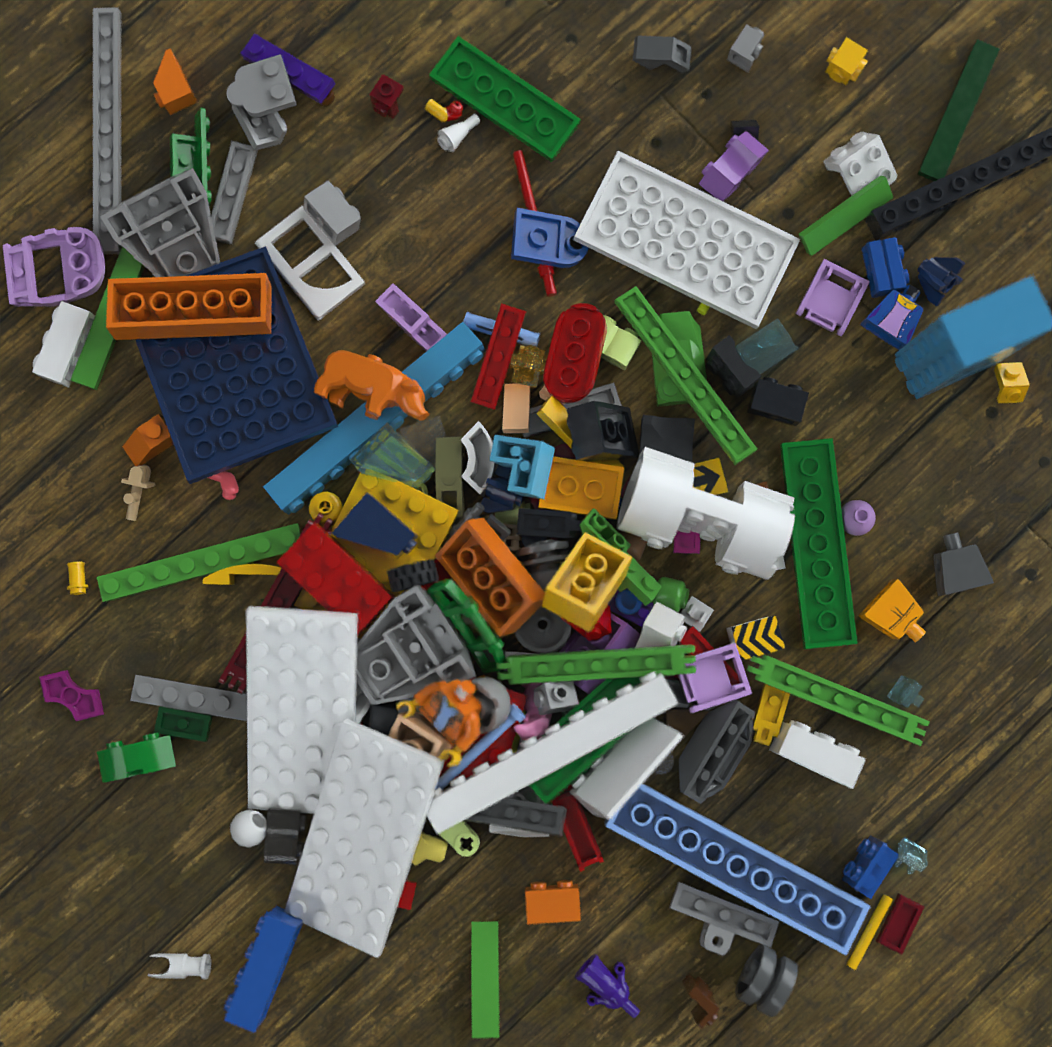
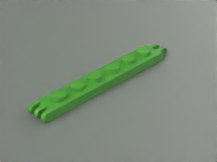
M695 645L507 656V661L503 663L496 662L497 669H507V671L498 672L497 679H508L509 684L642 677L653 671L656 675L662 673V675L696 673V666H685V663L696 662V656H685V653L695 652Z
M763 655L762 659L753 656L750 661L759 664L758 669L748 665L746 670L756 674L754 680L915 745H922L923 741L914 738V734L925 736L926 731L917 728L919 723L922 726L928 727L930 721L770 656Z

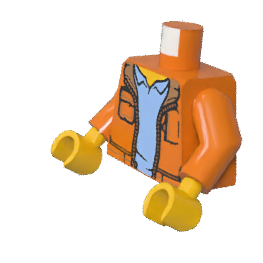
M455 679L450 683L442 680L430 683L417 692L413 700L400 702L396 709H401L407 705L409 712L402 717L407 718L416 713L418 705L421 706L419 711L452 747L455 746L453 750H444L440 755V760H446L450 754L452 755V761L448 766H457L461 762L460 753L462 751L466 752L480 734L479 715L482 705L473 695L475 691L474 684L468 680L460 681Z

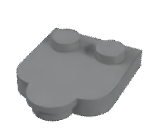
M281 54L239 68L235 75V82L229 85L226 93L232 105L244 107L246 112L253 117H261L297 105Z

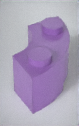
M747 131L740 136L734 135L726 144L727 150L715 163L711 161L702 171L704 177L699 182V185L713 197L723 202L738 188L745 176L755 169L769 151Z

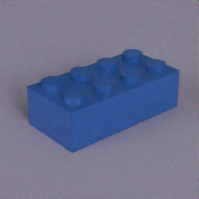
M275 906L270 912L266 911L264 917L261 916L255 930L259 935L255 938L254 942L250 943L245 954V958L249 960L243 968H240L234 982L238 987L235 988L233 994L229 995L224 1006V1010L228 1011L224 1021L251 1032H256L266 1018L303 925V920L286 913L285 909L279 906Z

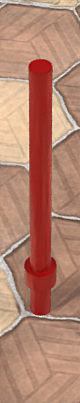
M515 151L513 156L526 209L537 211L523 151ZM539 264V276L544 281L547 297L555 296L557 292L553 280L555 275L553 266Z

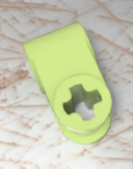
M464 820L439 833L461 856H471L479 848V836ZM462 837L473 839L471 843L473 849L470 847L464 849L461 846L464 842Z

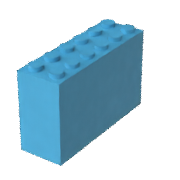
M1030 276L940 316L895 353V363L897 368L905 374L909 392L915 395L916 399H919L1003 361L1052 330V314L1033 276Z

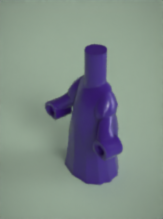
M597 954L590 956L575 975V979L601 996L596 997L594 993L588 994L586 997L588 1005L600 1004L605 1005L609 1009L622 1007L632 1018H635L639 1014L640 1009L628 999L629 987L625 982L624 964L617 962L614 965V970L618 976V979H616L601 962Z

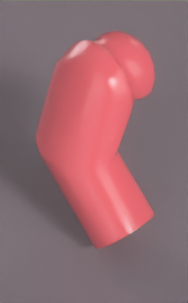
M224 471L208 477L220 482L223 490L222 496L226 500L236 498L239 486L232 473Z

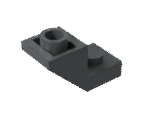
M635 37L634 62L650 70L663 64L681 73L690 69L691 46L675 37Z

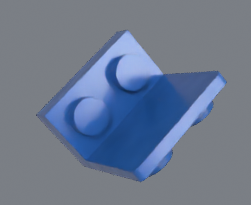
M870 835L868 839L865 838L860 843L857 849L859 853L855 860L850 861L843 870L844 877L842 878L843 881L869 899L873 897L899 856L887 844Z

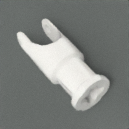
M174 953L153 954L150 957L168 958L170 967L168 972L163 975L148 974V976L161 979H185L187 976H201L202 979H208L211 971V958L209 954H204L203 957H189L188 954Z

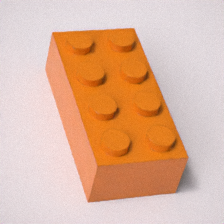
M484 518L466 520L435 555L466 596L473 597L479 607L478 611L499 637L515 633L542 606L545 592Z

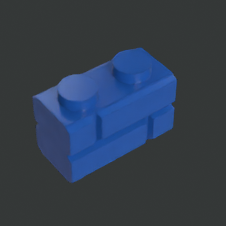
M896 237L866 243L862 248L868 281H870L871 297L885 296L892 290L901 293L907 287L906 284L909 283L908 271L903 269L901 261L904 259L902 245H898Z

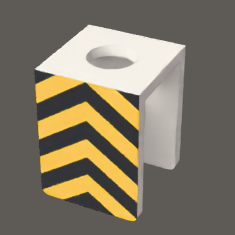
M775 616L726 628L730 644L736 643L741 661L753 656L756 657L782 650L785 647Z

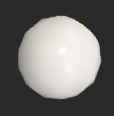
M246 810L238 813L230 826L232 839L239 846L252 847L261 843L268 829L265 817L255 810Z

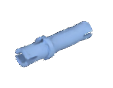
M467 312L463 322L471 330L492 335L496 321ZM521 328L517 343L536 349L540 333Z

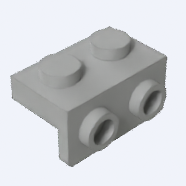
M232 105V110L254 151L281 144L287 132V127L284 119L280 117L278 112L261 117H253L246 112L244 107Z

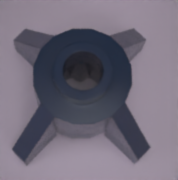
M932 257L930 260L925 259L920 264L917 270L919 272L918 279L929 302L936 307L939 306L945 296L944 294L949 292L954 285L962 282L963 279L957 276V274L960 273L965 262L957 257Z
M498 465L494 474L499 477L487 478L485 496L490 497V499L483 498L481 502L485 508L483 512L491 514L514 510L516 506L520 507L525 496H520L507 490L511 468Z

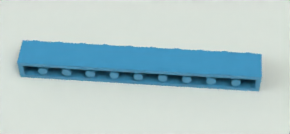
M462 322L403 370L402 373L419 383L425 394V401H427L430 397L438 396L443 391V386L451 380L455 381L464 373L463 370L470 364L478 363L486 351L482 342ZM365 402L339 423L337 428L332 429L264 485V489L282 511L288 515L291 512L296 513L305 505L304 502L308 498L322 492L326 483L331 479L339 478L349 464L361 460L365 454L364 452L383 429L387 431L398 429L408 415L398 406L383 409L378 420H374L365 416Z

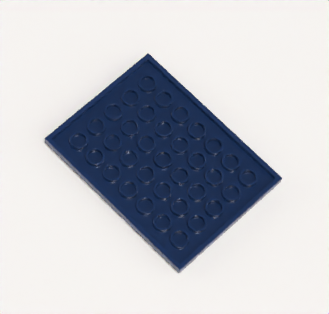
M266 246L186 276L266 273L272 286L271 334L135 339L189 484L338 427L328 400L314 393V387L319 377Z

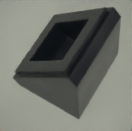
M756 120L731 121L732 137L734 135L740 136L747 131L758 141L759 124Z

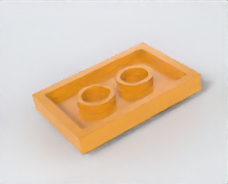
M553 457L545 499L539 500L538 508L586 516L594 508L605 519L617 520L624 467Z

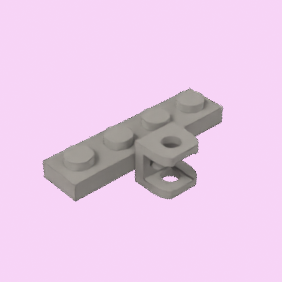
M680 882L677 883L669 906L671 909L704 921L705 923L700 935V945L720 955H725L728 952L734 934L771 947L779 924L777 920ZM717 936L718 942L713 945L712 940Z

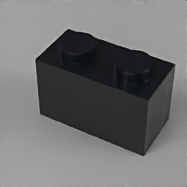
M763 377V379L757 380L754 385L747 413L797 426L802 421L809 392L802 391L803 388L798 385L788 384V386L778 384L776 379Z

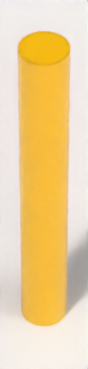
M885 894L881 897L846 964L854 970L857 969L893 901L892 898Z

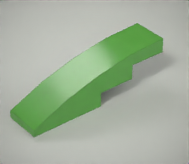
M472 922V1039L499 1038L498 922Z

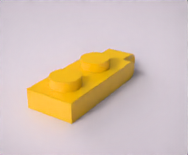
M766 684L763 685L753 720V730L756 731L753 739L754 742L769 746L772 737H778L790 697L789 693Z

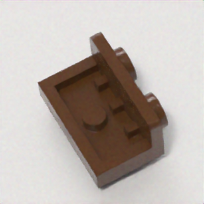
M689 973L682 982L688 994L698 1003L691 1013L697 1026L702 1029L705 1025L710 1026L719 1015L717 1012L720 1008L713 997L714 993L710 990V986L700 976L695 979Z

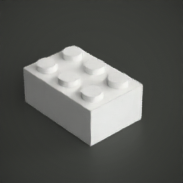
M798 721L782 722L779 735L774 738L769 751L853 789L866 760L858 756L859 750L842 743L835 745L834 738L821 732L815 731L814 734L809 733L811 728Z

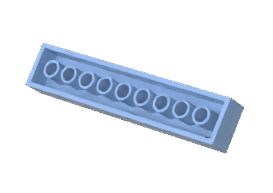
M643 783L611 819L604 821L605 826L844 955H847L870 908L868 904Z

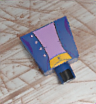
M907 285L902 294L892 290L860 325L897 350H900L910 342L922 315L923 308L915 303L920 295V291L911 285Z

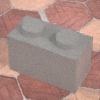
M329 180L304 196L303 209L335 246L359 230L361 220L359 211L353 205L350 206L347 203L342 191L338 187H334Z

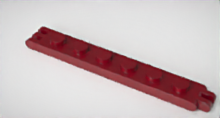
M319 513L314 521L309 520L299 538L313 523L320 524L324 515ZM330 518L327 519L322 527L329 534H332V531L329 529L333 520ZM281 568L260 607L291 609L303 587ZM247 631L218 681L224 685L228 677L231 676L232 679L228 688L232 690L238 681L242 682L237 691L241 695L247 688Z

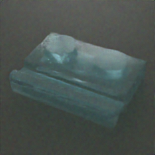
M778 318L735 346L743 362L756 369L760 375L799 349L797 345L795 346L791 336Z

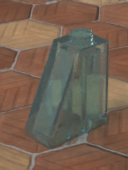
M388 422L350 459L360 473L393 482L400 481L415 488L428 481L436 470L428 459Z

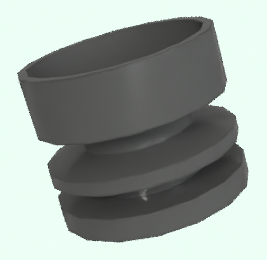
M546 540L528 544L524 548L515 551L516 558L528 557V561L521 562L525 569H530V575L544 592L560 569L561 563L569 556V554L559 555L558 553L560 550L568 549L569 542Z

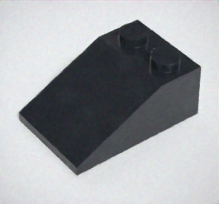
M590 401L567 408V425L571 430L573 441L571 447L576 460L602 461L639 457L629 407Z

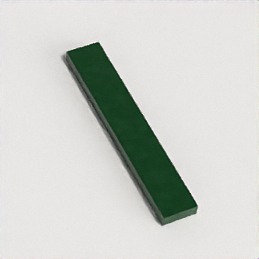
M978 39L975 41L917 175L933 182L945 177L1000 51L999 48Z

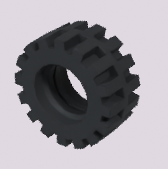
M434 559L399 566L387 571L392 592L439 581Z

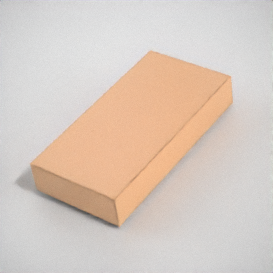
M530 383L504 385L503 433H529Z

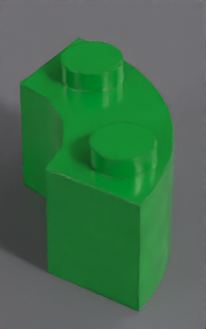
M158 732L144 735V741L124 746L122 741L106 744V750L97 751L102 782H110L176 767L170 735L160 737Z

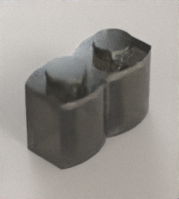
M272 807L268 809L264 863L296 865L299 862L305 846V842H301V831L305 832L307 827V815H303L302 810Z

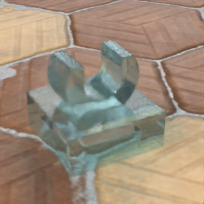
M901 675L887 697L906 708L910 704H914L919 708L924 701V698L918 694L923 686L915 680Z
M904 837L898 844V858L895 861V866L898 868L904 862L908 865V874H913L915 870L922 873L927 867V850Z

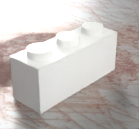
M61 301L59 307L53 312V322L50 329L43 336V346L40 354H37L34 358L32 372L41 378L70 387L72 374L95 315L90 311Z

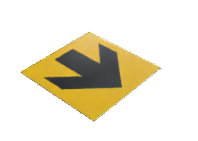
M719 458L695 464L692 488L712 495L728 492Z

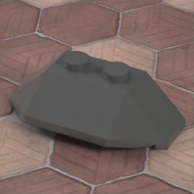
M733 700L705 715L679 758L680 792L701 804L706 798L725 788L752 743L754 711L739 701Z

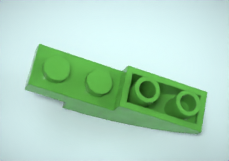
M593 508L580 523L582 534L586 532L628 554L626 551L631 544ZM632 557L627 575L618 590L622 592L628 588L647 606L653 601L662 586Z

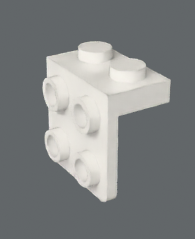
M865 132L855 134L848 144L833 150L830 154L831 156L823 161L827 170L841 173L851 196L880 175L887 178L889 185L897 179L896 171L882 140L876 134Z

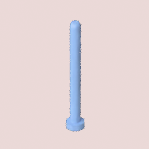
M512 704L506 721L500 727L488 732L461 757V762L457 766H451L438 779L435 789H444L449 782L458 776L516 721L522 722L526 716L519 707Z

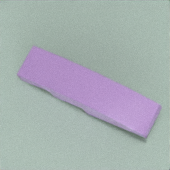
M394 284L375 301L425 351H428L447 335L430 319L428 314Z

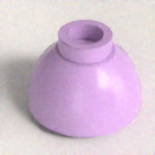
M852 500L841 508L843 526L847 533L855 536L864 535L874 526L875 512L867 502Z

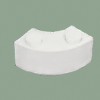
M478 421L461 439L468 453L467 468L461 477L484 498L487 488L486 480L487 478L491 479L493 476L496 477L494 473L498 464L489 461L493 441L484 426Z
M656 602L643 624V629L635 648L676 646L677 642L682 640L687 630V627L683 626L685 616Z

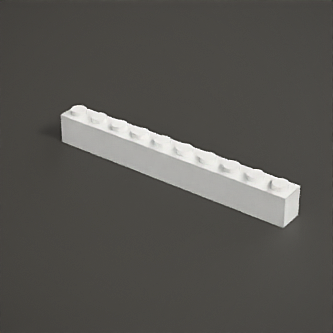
M653 671L640 678L641 684L633 688L629 684L616 691L617 697L609 701L605 697L592 704L593 710L585 714L583 710L573 714L568 718L570 720L569 723L561 727L559 723L545 730L546 735L538 740L535 736L521 743L522 748L514 753L511 749L497 756L499 761L490 766L488 762L479 765L473 769L475 774L468 778H465L464 775L455 778L449 782L451 787L446 790L435 789L427 816L436 833H441L677 705L678 702L662 673L656 675Z

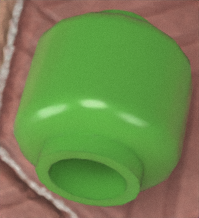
M668 577L660 578L658 583L662 588L653 599V605L658 602L677 613L681 608L685 609L689 598V589L686 588L684 581Z

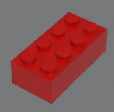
M313 523L277 561L328 612L357 614V636L396 597L318 523Z

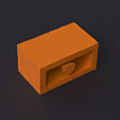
M572 880L557 881V885L546 886V882H532L530 887H525L527 924L581 921L578 884H573Z

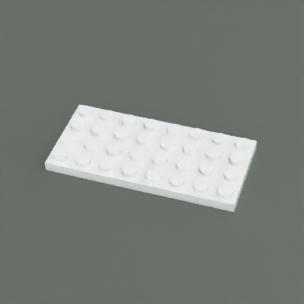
M620 151L617 152L573 239L754 329L759 327L800 241L799 238Z
M248 607V809L315 814L342 722L346 719L356 722L357 614Z
M346 719L343 721L285 912L303 920L302 923L378 958L383 952L444 760H440L438 757Z

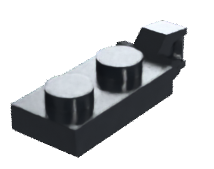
M519 508L517 535L561 539L576 538V532L582 533L580 527L582 521L577 520L578 514H571V512Z

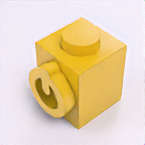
M846 37L839 50L834 47L826 60L830 64L825 72L836 82H842L847 85L850 79L855 82L868 62L864 59L868 50Z

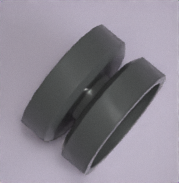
M541 606L515 634L524 648L532 653H555L566 645L571 636L572 627L562 620L559 615ZM540 620L542 622L547 621L548 626L546 629H539L538 622Z
M764 944L759 945L748 958L740 974L735 991L736 999L747 1005L756 1003L759 1012L768 1017H774L785 1005L794 987L798 974L797 963L785 956L777 959L776 952Z

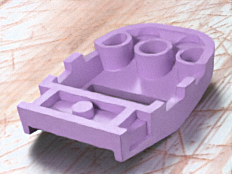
M71 227L67 230L47 229L43 234L37 236L29 235L21 238L22 243L11 246L8 243L3 245L9 304L58 306L61 301L69 303L92 295L100 288L105 275L103 247L99 238L86 228ZM60 246L66 293L39 298L37 296L32 251Z

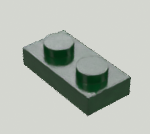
M159 706L154 733L159 732V734L207 742L213 715Z

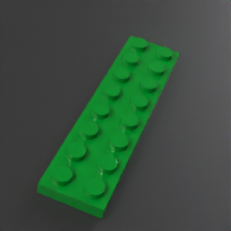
M833 438L781 443L780 450L785 493L794 498L793 511H790V514L795 515L791 533V545L803 648L812 649L858 644Z

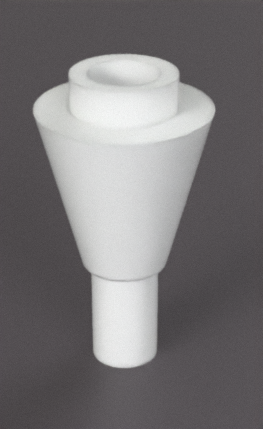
M473 114L464 122L438 130L439 137L437 140L444 150L454 152L469 130L480 123L479 117Z

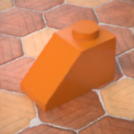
M171 48L166 50L153 82L157 90L154 97L160 108L165 107L171 115L197 103V100Z
M157 414L136 428L122 447L133 464L140 466L174 444L164 417Z

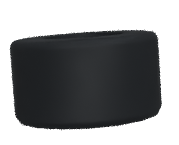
M389 703L371 705L366 712L364 726L388 736L398 716L397 706Z

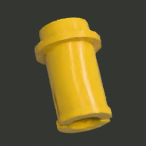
M85 562L67 563L69 573V586H67V590H70V595L86 594L88 585L85 583Z

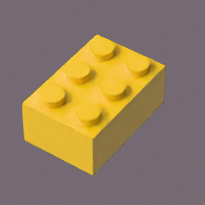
M585 532L547 586L542 607L590 632L625 579L632 556Z

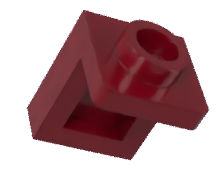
M384 74L381 75L369 94L374 111L383 117L388 115L394 119L399 112L397 100L404 90L403 85Z

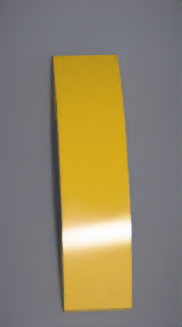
M264 564L236 565L203 578V584L234 585L235 574L278 575L282 567Z

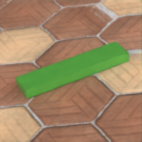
M880 175L799 233L806 253L810 256L814 255L866 218L872 210L894 198L887 178Z

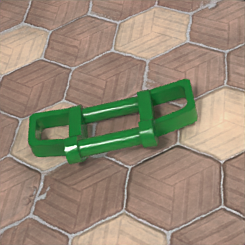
M450 579L433 583L427 589V593L439 606L445 617H449L467 642L466 647L483 673H490L502 670L497 669L496 662L503 663L507 661L501 649L504 643L495 632L491 631L478 612L479 607L473 597H467ZM440 590L447 591L454 601L449 602ZM461 613L465 617L469 616L481 636L475 637L460 615ZM488 649L492 653L495 662H489L482 650Z

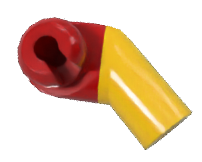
M430 99L425 106V110L441 122L459 119L463 113V106L460 102L453 101L450 106L442 107L436 101Z

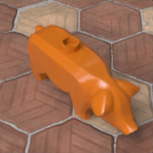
M345 350L333 352L327 357L324 372L317 379L314 387L315 394L325 399L328 398L329 394V403L339 408L344 407L346 398L352 393L355 397L366 401L365 416L374 420H378L383 409L398 406L406 415L420 421L425 420L430 415L424 408L425 394L419 383L403 374L397 368L382 363L383 360L372 354L364 357Z

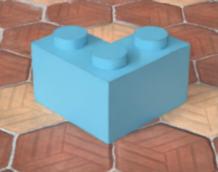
M495 435L489 461L503 467L512 468L507 490L520 496L545 499L555 448L542 441Z

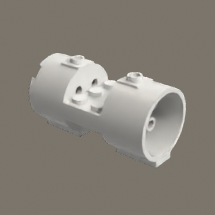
M645 447L639 455L628 482L619 510L616 528L642 537L641 540L647 541V545L657 549L666 548L670 545L677 530L683 533L696 532L704 540H718L715 561L716 565L723 567V571L730 574L745 572L766 580L770 579L777 570V566L774 563L779 560L780 556H784L791 537L795 515L790 514V511H793L794 498L744 481L737 488L736 495L732 501L692 488L694 463Z

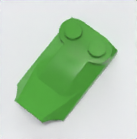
M689 311L660 314V319L706 379L700 325L694 320ZM651 353L657 407L689 404Z

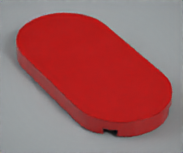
M578 303L570 306V309L563 311L559 315L555 324L543 373V382L549 394L553 395L560 402L573 403L585 398L595 384L607 334V323L603 314L591 304Z

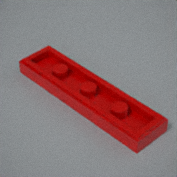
M501 303L471 398L472 403L493 410L496 409L527 311Z

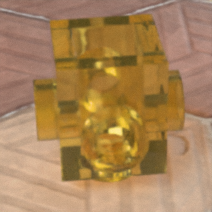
M520 345L518 354L513 353L510 368L514 369L512 382L537 388L540 375L543 376L546 365L544 360L546 350L532 345Z

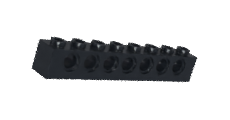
M1052 127L872 210L865 219V222L875 241L882 240L1052 161Z

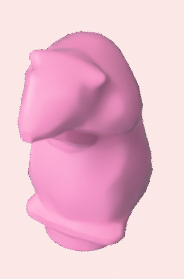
M546 682L522 684V687L525 688L523 693L528 695L524 705V710L527 713L525 714L526 718L520 724L514 726L516 733L522 740H527L533 736L538 740L545 734V730L550 725L552 714L539 716L538 708L533 700V690Z

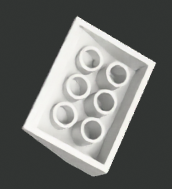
M654 718L634 727L596 761L585 775L582 774L571 784L573 788L570 793L591 814L611 819L683 736Z

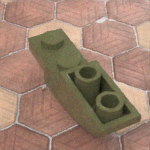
M463 436L436 438V499L459 510L453 524H458L464 517L463 513L465 512V480L461 477L464 473L463 443L461 441Z

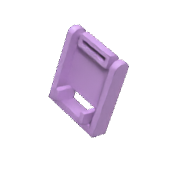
M824 259L796 314L801 316L804 309H806L808 312L805 319L831 332L838 325L840 327L837 335L842 336L870 281ZM831 273L853 283L850 291L827 280Z
M736 643L694 655L696 656V662L685 663V666H696V673L678 674L687 703L696 700L698 704L689 708L690 713L752 694ZM730 658L733 660L740 681L739 684L732 686L723 660Z

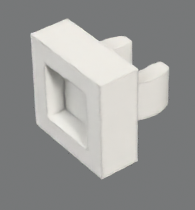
M691 596L686 608L680 614L685 616L684 623L694 626L698 632H701L714 610Z

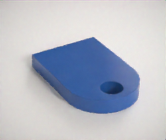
M516 209L511 259L569 268L575 266L583 259L588 251V247L580 244L581 249H574L569 243V240L574 239L580 223L576 220L533 210Z

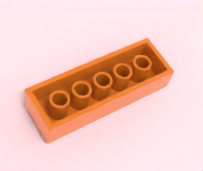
M266 273L108 279L106 328L115 340L271 334L272 286Z

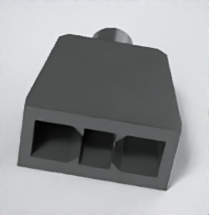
M959 533L943 536L947 551L934 554L938 596L994 583L976 544L962 547Z

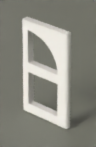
M303 206L255 242L258 248L266 246L275 269L317 321L321 320L365 285L363 279L303 209ZM304 220L324 245L292 269L272 244ZM331 254L352 279L339 287L329 289L312 287L301 280L304 275Z

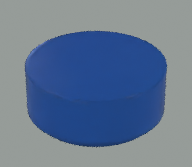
M628 588L619 592L615 599L616 608L625 615L636 613L642 605V602Z

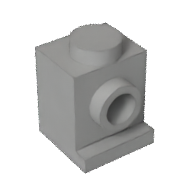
M746 24L731 47L727 60L749 72L754 59L756 60L763 48L760 43L764 33L760 29Z

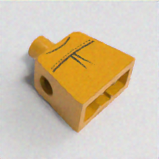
M899 579L890 580L858 615L861 619L892 639H900L906 634L914 642H917L926 633L916 623L924 612Z

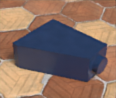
M369 493L362 497L332 532L335 537L402 556L403 553L408 555L417 545L415 540L418 537L413 530Z

